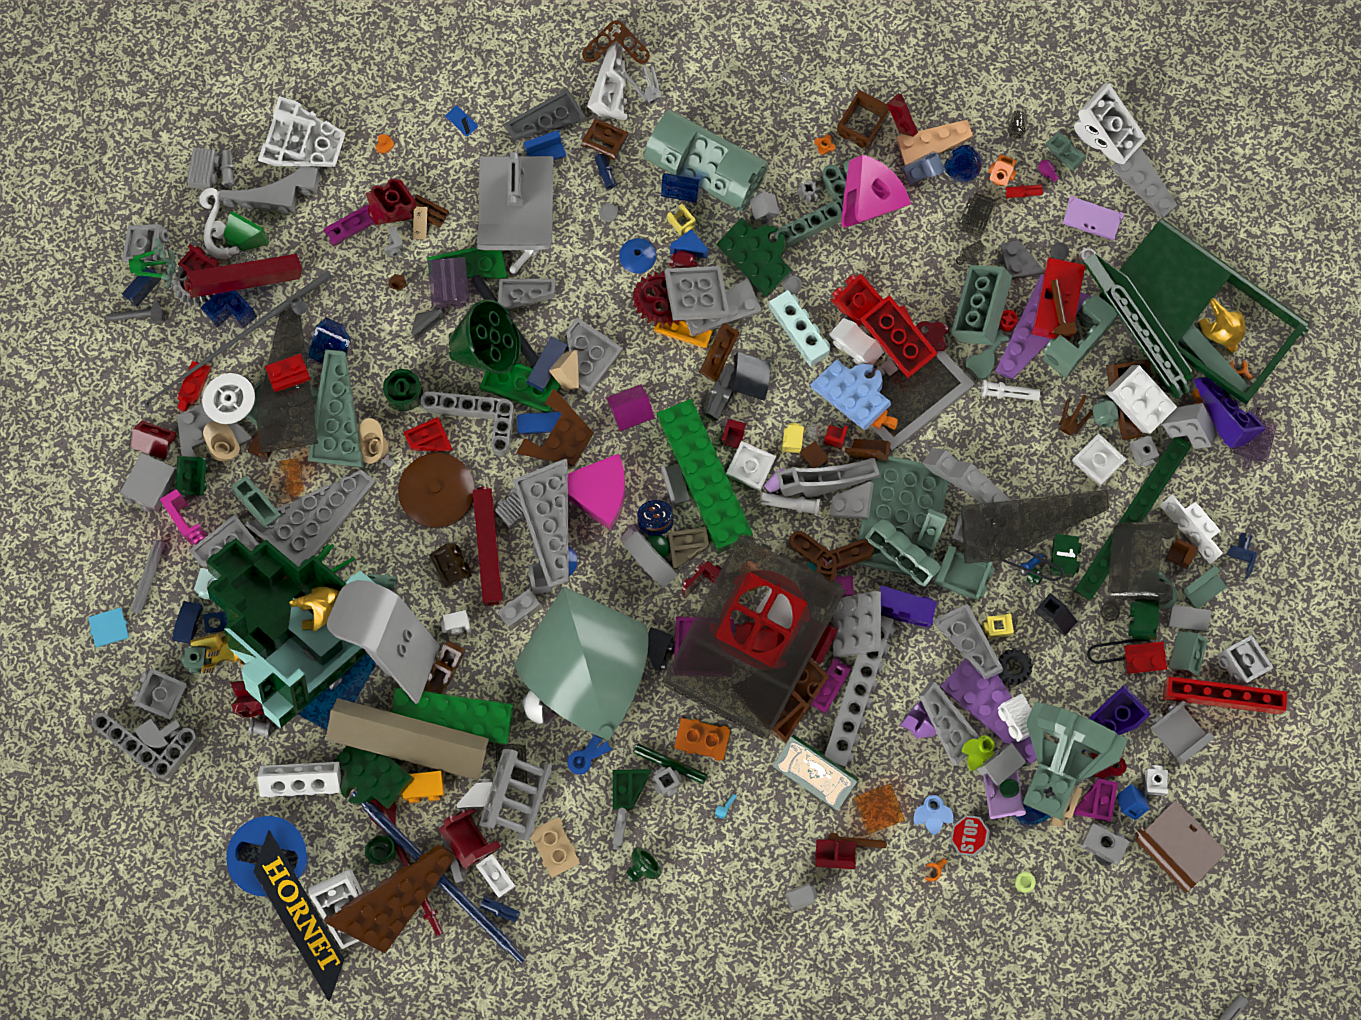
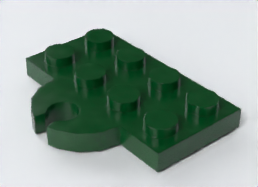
M741 218L716 245L765 297H768L793 272L789 265L781 258L786 248L785 236L781 233L778 235V240L772 243L770 235L773 232H777V227L764 225L754 230L744 218Z
M346 746L333 760V762H339L340 768L345 772L340 784L342 796L347 799L351 790H358L357 795L348 800L353 805H361L375 798L385 808L389 809L414 780L411 775L390 757L351 746Z

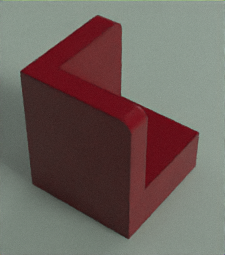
M727 419L722 437V445L738 449L744 437L746 423Z

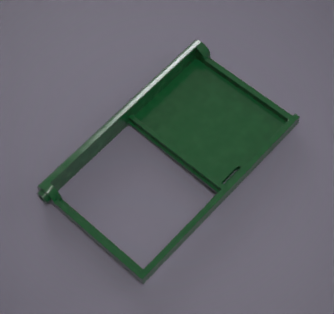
M1163 218L1158 221L1119 270L1133 283L1185 361L1245 405L1248 404L1300 335L1304 337L1310 329L1308 321ZM1226 281L1295 329L1246 393L1239 390L1178 345L1180 339ZM1101 292L1099 297L1111 305L1104 293Z

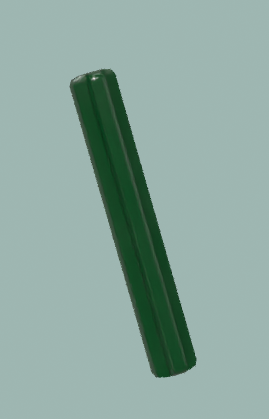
M637 744L634 748V754L665 768L671 767L678 774L701 784H704L707 774L641 744Z

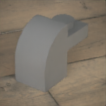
M149 719L136 728L135 732L141 741L150 748L165 750L170 744L168 740H173L184 727L179 721L174 720L161 730L154 720Z

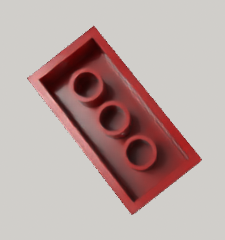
M890 295L860 318V322L907 379L911 378L938 356L935 349Z

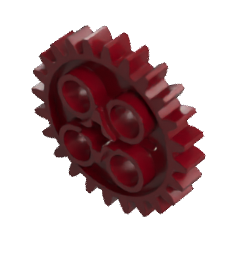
M654 271L653 276L648 273L646 278L641 277V281L637 282L636 288L633 291V307H637L636 313H642L641 319L647 317V323L654 321V326L661 323L662 328H664L665 323H667L671 327L673 322L678 325L680 320H673L668 290L663 288L667 287L665 273L662 271L661 275H658Z

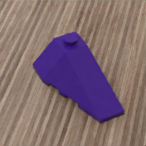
M1124 684L1088 719L1116 732L1118 735H1122L1136 729L1151 713Z

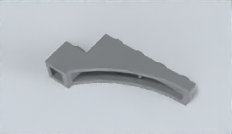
M299 166V169L289 176L263 187L235 191L220 190L219 198L228 207L238 205L245 209L260 208V210L265 212L275 210L281 214L295 213L298 193L304 196L317 195L321 174L316 167Z
M932 448L923 461V464L934 475L940 476L975 498L1003 522L1010 524L1020 508L972 463L957 461L947 450Z
M875 457L840 466L825 468L793 467L776 472L784 497L804 492L807 499L880 478Z

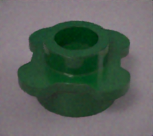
M1036 568L1032 569V571L1037 573H1043L1042 568H1039V570ZM1029 573L1026 581L1033 588L1035 584L1039 585L1043 578Z

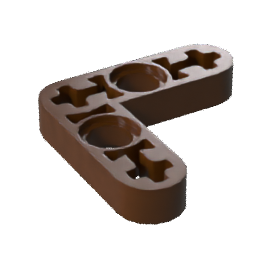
M618 20L610 22L582 52L583 59L591 63L596 61L617 41L636 62L643 64L650 58L648 49ZM613 24H620L621 27L619 29L621 32H615L612 35L615 38L612 40L605 31L608 30L610 33L613 30ZM601 36H606L609 40L608 45L605 47H601L598 43ZM626 37H632L634 39V45L632 47H626L624 45V39ZM595 42L596 46L602 51L599 53L597 50L593 54L595 56L594 59H587L586 51H592L595 48L592 44ZM637 44L641 46L638 48L640 52H646L645 60H638L637 57L639 55L636 51L633 54L630 52Z

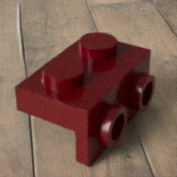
M898 93L886 104L898 132L914 137L918 133L903 95Z
M191 244L188 245L189 251L178 263V266L186 273L219 267L218 265L220 264L212 256L208 258L204 255L205 251L199 246L194 247Z

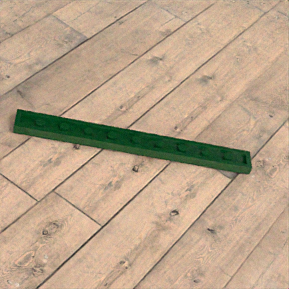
M1180 437L1173 438L1074 590L1089 601L1092 600L1191 448V444Z

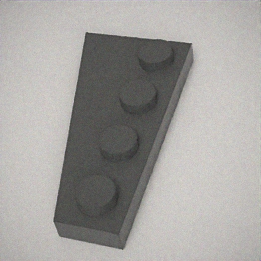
M566 89L504 123L512 139L516 141L584 122L586 117L569 90Z

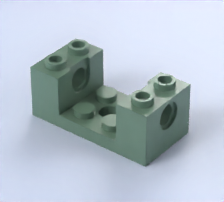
M1096 293L1092 298L1088 297L1078 311L1081 314L1078 320L1090 329L1085 339L1082 338L1075 347L1062 335H1059L1056 339L1052 338L1046 345L1047 348L1043 352L1045 353L1043 361L1065 378L1071 374L1109 330L1118 316L1115 309Z

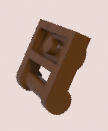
M595 118L584 136L581 146L603 153L615 161L628 137V132ZM594 138V139H596V140H598V141H601V142H603V143H605V144H608V145L612 146L613 149H610V148H607V147H605V146H602V145H600V144H598V143H595V142L591 141V139Z

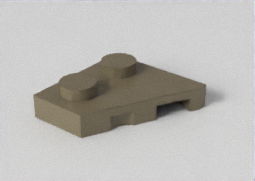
M706 527L668 532L674 570L709 548Z

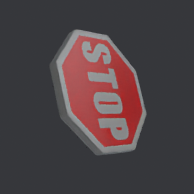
M965 815L953 825L950 842L959 855L975 857L988 846L990 830L981 817Z

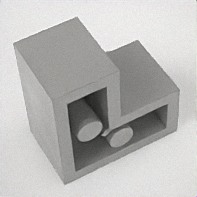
M1203 403L1177 407L1162 423L1170 438L1187 435L1195 449L1212 447L1218 433Z

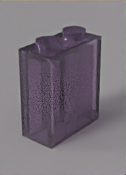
M466 257L427 260L431 304L436 305V309L448 308L447 304H455V307H465L466 303L470 302Z

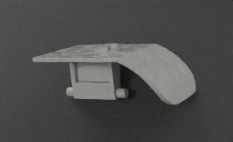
M511 152L510 156L480 157L477 249H549L552 244L553 156H518V153Z
M356 580L348 583L339 592L327 620L329 632L339 639L364 648L387 676H392L415 704L419 703L440 645L399 595L370 581Z

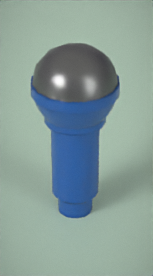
M1033 557L1028 562L1020 564V566L1032 570L1041 560ZM1018 568L1020 575H1029V572Z

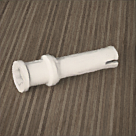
M983 380L981 397L987 395L995 396L997 399L1011 397L1039 401L1040 389L1007 386L1003 382L989 383L987 380Z
M764 492L761 499V505L797 510L798 513L806 512L818 516L820 499L810 500L805 499L803 496L798 499Z

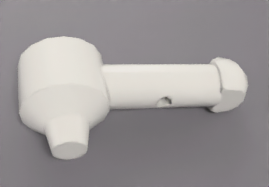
M524 250L525 252L510 267V272L516 274L530 257H534L539 253V250Z

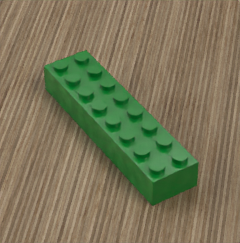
M692 398L657 412V421L681 470L683 479L717 554L752 540V530Z

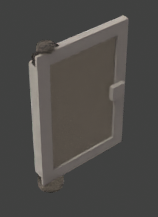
M936 351L938 353L937 357L911 378L907 379L890 358L866 378H873L877 370L881 372L883 385L879 393L890 400L891 406L886 409L888 411L887 416L898 419V424L895 430L882 425L881 429L873 426L869 427L881 440L891 443L890 450L893 452L979 383L976 374L968 367L962 370L945 351Z

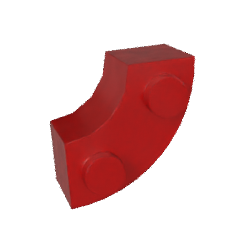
M745 622V624H737L734 637L736 642L741 645L744 644L755 623ZM760 628L751 645V650L757 653L772 650L782 643L784 636L773 629ZM788 651L783 655L782 658L787 656Z

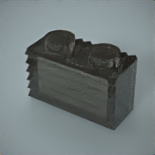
M975 193L973 198L969 197L965 207L968 208L967 214L963 213L959 222L962 225L960 231L982 238L996 200Z

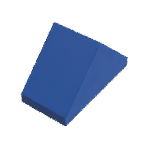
M692 229L670 245V254L683 250L699 258H707L708 248Z

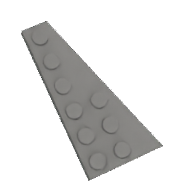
M563 459L513 479L549 588L569 581L567 459Z

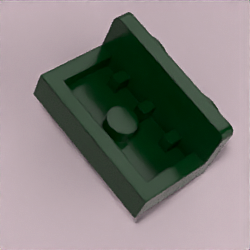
M177 456L175 489L180 494L204 496L207 488L205 473L208 470V463L205 457Z

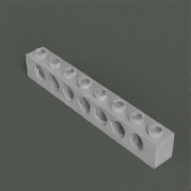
M882 615L881 634L883 639L881 640V650L875 651L877 653L875 659L869 658L867 653L857 655L825 752L826 757L844 769L846 765H851L854 754H851L853 746L857 747L860 738L856 734L858 728H863L866 717H863L865 709L869 710L872 701L869 698L870 691L874 692L878 681L874 679L876 673H881L884 662H881L883 654L887 655L890 646L886 642L888 636H893L896 627L892 625L894 619ZM869 669L871 676L864 677L861 674V670ZM863 687L865 694L857 695L855 688ZM849 706H858L859 713L852 714L849 711ZM846 723L851 724L853 731L845 732L843 725ZM837 743H846L847 750L840 751L837 748Z

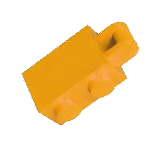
M442 771L409 774L414 780L400 795L403 796L405 801H409V804L420 803V799H428L429 802L440 801V797H445Z

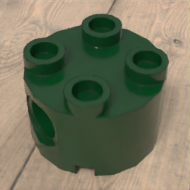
M397 369L392 371L384 380V395L393 409L409 411L420 405L423 389L419 378L412 371Z
M1131 601L1130 617L1134 618L1133 621L1130 620L1128 636L1138 639L1156 640L1159 602Z

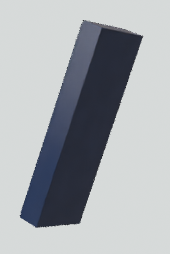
M551 336L526 383L543 392L552 376L549 372L550 368L561 357L568 344Z

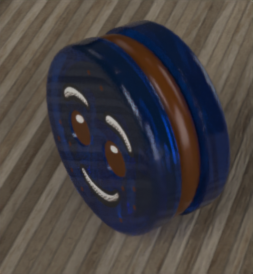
M648 501L642 504L637 511L639 528L647 535L659 536L665 534L674 524L672 508L665 501Z

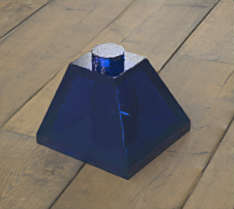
M327 317L319 322L315 327L308 357L322 364L324 362L325 350L343 351L347 357L351 338L344 326Z

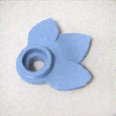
M930 795L925 799L924 805L916 809L913 821L915 825L925 823L928 831L936 835L941 830L943 822L953 823V813L949 807L944 805L943 800L939 796ZM930 802H936L937 808H931Z

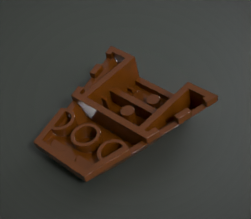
M802 648L783 658L786 661L785 667L762 670L731 686L747 709L772 735L785 744L829 678Z

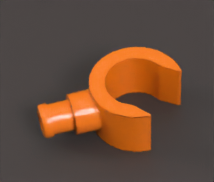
M1232 360L1229 364L1234 369ZM1244 360L1242 362V370L1235 371L1239 376L1242 375L1250 381L1253 375L1247 370V362Z
M942 858L936 864H927L926 867H934L937 870V876L935 878L928 877L925 880L929 882L938 880L941 876V869L948 863L947 860Z

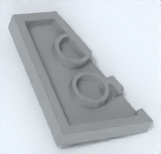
M499 279L498 303L507 310L555 298L556 280Z

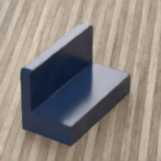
M145 267L146 270L143 271L157 273L155 270L152 271L148 267ZM137 276L122 295L138 307L161 281V278Z

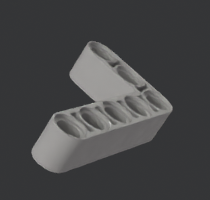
M431 391L422 395L421 403L424 410L428 413L494 420L491 441L493 452L499 457H504L509 453L515 414L511 401ZM428 400H435V403L433 405H426V402ZM452 401L454 404L452 407H445L446 402ZM467 403L473 405L470 409L463 408ZM485 405L491 406L489 411L482 410ZM504 407L510 408V411L508 413H502L501 409ZM502 425L508 426L505 431H499L498 428ZM499 443H504L505 447L503 449H496Z
M99 713L92 719V726L155 776L163 780L170 779L199 743L198 734L190 728H184L176 735L164 752L159 755L108 715ZM107 719L106 726L100 728V721ZM121 730L122 736L119 739H115V733ZM192 734V740L185 743V736ZM133 742H137L136 749L130 751V744ZM179 749V750H180V755H179V757L173 759V758H172V753H173V751ZM149 753L152 754L151 761L145 763V756ZM163 765H167L166 773L161 775L159 772L160 768Z

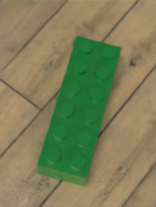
M397 687L394 693L392 713L489 738V742L507 744L510 741L515 703L423 691L419 703L415 704L402 687Z

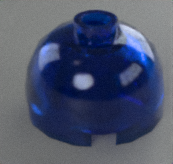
M969 145L957 147L951 152L953 155L950 160L947 158L945 161V172L953 180L961 183L974 180L979 175L983 165L980 154Z

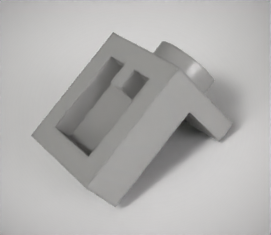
M394 225L388 227L390 234L387 237L391 245L384 248L387 257H397L405 251Z

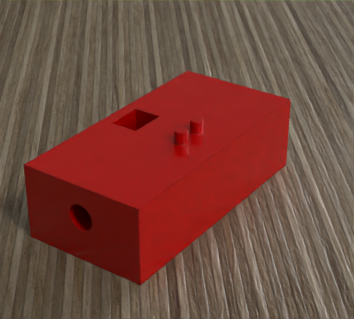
M1048 257L1044 268L1031 335L1056 339L1059 336L1052 333L1053 329L1059 326L1051 286L1052 280L1058 279L1066 323L1075 322L1085 265ZM1072 335L1063 337L1069 341Z

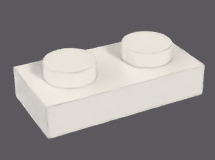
M493 854L476 865L499 899L516 887Z

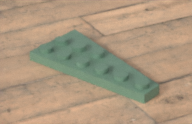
M325 350L307 461L364 468L346 353L343 351Z

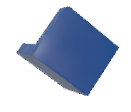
M1132 784L1117 794L1122 813L1134 820H1137L1150 809L1144 792Z

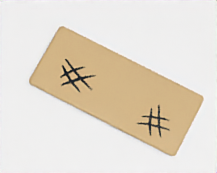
M417 207L414 209L413 239H426L427 207Z

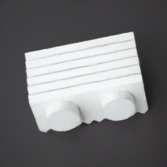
M1020 694L1002 703L998 707V713L1000 718L1006 721L1009 726L1010 735L1016 738L1017 742L1029 737L1030 734L1026 722L1032 708L1024 695Z

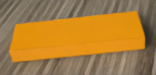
M681 320L678 325L673 322L671 327L667 323H665L664 328H662L661 323L654 327V332L706 349L713 330H709L692 337L686 322Z

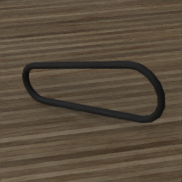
M1006 544L998 551V557L1001 561L1049 581H1058L1063 578L1064 571L1062 568L1018 545ZM1006 547H1016L1058 569L1061 575L1058 578H1049L1002 558L1001 552Z

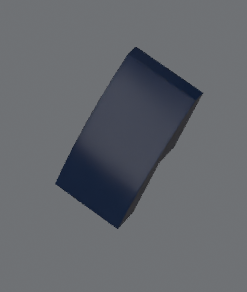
M183 602L174 627L173 641L191 644L190 641L194 639L198 630V619L204 609L202 604Z

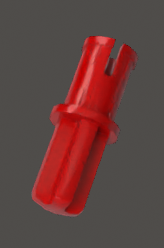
M1022 184V186L1005 187L1006 199L1023 197L1025 199L1027 196H1039L1043 194V187L1041 184L1027 186Z

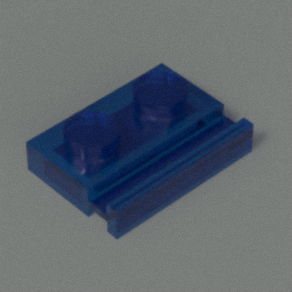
M663 173L661 197L697 203L700 179Z

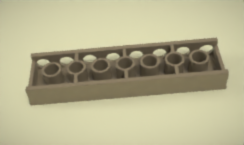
M337 698L333 709H331L326 740L475 780L480 779L489 738Z

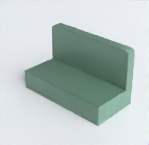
M1216 565L1182 591L1195 608H1200L1226 588L1225 583L1217 575L1220 569Z
M1178 632L1169 668L1171 670L1185 671L1191 676L1199 677L1208 640L1198 633Z

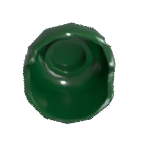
M650 533L645 536L649 544L665 559L670 551V544L665 536L659 533Z
M376 835L365 846V857L374 865H385L395 855V844L388 835Z

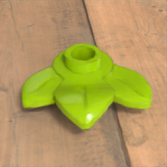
M982 735L977 739H969L964 743L962 752L968 755L967 765L970 771L977 770L981 764L994 754L995 743L991 737Z

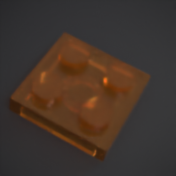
M891 783L853 797L867 835L905 822Z

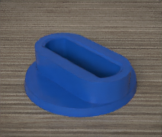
M262 816L246 822L235 832L228 845L226 860L229 874L242 890L252 895L267 896L254 874L256 864L241 862L239 852L246 843L263 847L268 830L271 831L281 850L297 853L298 862L293 871L298 879L303 876L308 867V855L301 833L290 822L274 816Z

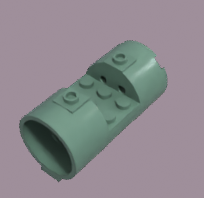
M668 110L656 125L644 153L645 160L676 177L680 176L708 191L713 197L741 212L750 204L751 197L759 189L769 169L768 162L736 144H732L672 110Z

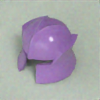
M921 699L899 725V727L910 730L916 740L919 737H933L937 733Z

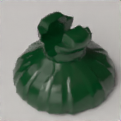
M637 846L634 848L631 855L633 865L627 870L628 879L631 882H638L643 876L648 879L659 878L662 872L654 857L641 847Z

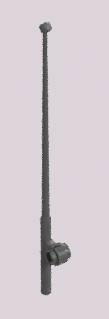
M326 271L272 309L266 316L152 398L142 401V407L148 408L149 402L288 307H291L299 315L307 311V304L302 297L331 278L332 276L329 271Z

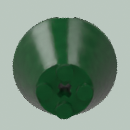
M482 300L475 303L454 331L449 334L450 359L462 366L494 374L510 372L519 361L521 340L516 323H512L507 315L509 312L501 304L493 300Z

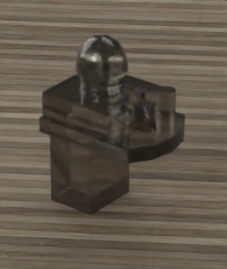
M978 240L970 246L963 248L960 256L956 258V264L963 265L966 263L968 268L970 265H979V261L975 256L985 249L982 241Z

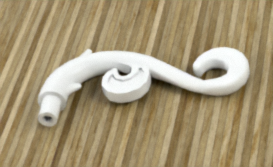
M207 188L201 193L199 198L200 204L204 208L212 209L204 229V244L206 247L204 251L215 258L228 259L232 255L238 254L239 248L237 246L232 248H224L222 245H220V248L215 246L212 235L218 239L223 238L226 225L221 221H215L221 202L219 191L214 188ZM211 196L215 197L214 207L208 204V199Z

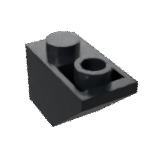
M1051 593L1035 610L1036 614L1063 636H1066L1078 622L1067 606Z
M650 627L647 656L655 673L660 674V671L665 670L668 659L665 658L668 652H672L675 641H672V634Z

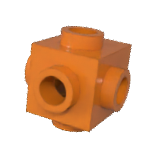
M999 154L996 163L992 162L988 171L991 173L989 180L999 186H1007L1009 180L1013 182L1017 172L1014 170L1017 160Z

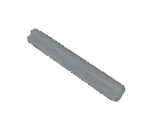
M155 540L130 608L134 613L140 614L145 604L165 547V543L161 540Z

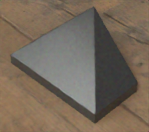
M441 309L416 314L411 332L415 341L445 318Z

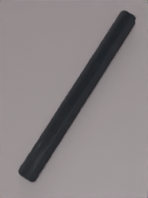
M475 275L471 279V283L484 300L498 302L482 277ZM518 329L521 340V352L529 364L535 367L539 357Z

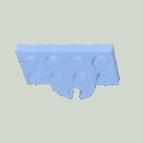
M836 359L810 384L815 392L863 430H866L891 406L890 400L879 393L883 385L881 372L877 370L873 378H866L868 373L875 370L874 365L860 364L848 369Z

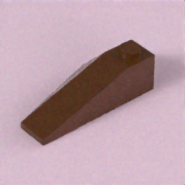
M1149 359L1107 364L1106 370L1109 387L1132 365H1140L1152 379ZM1117 405L1119 414L1117 421L1122 440L1142 437V432Z

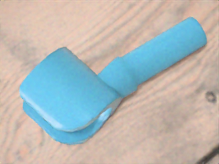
M732 794L724 807L718 805L715 816L721 819L725 818L730 805L737 796Z

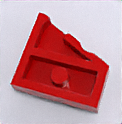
M438 417L403 432L411 451H453Z

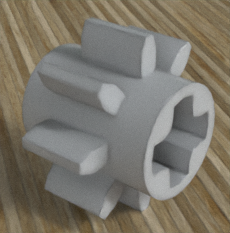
M807 179L804 184L799 183L800 189L797 190V195L802 196L801 202L805 200L810 204L811 200H818L816 193H820V188H816V181L811 182Z

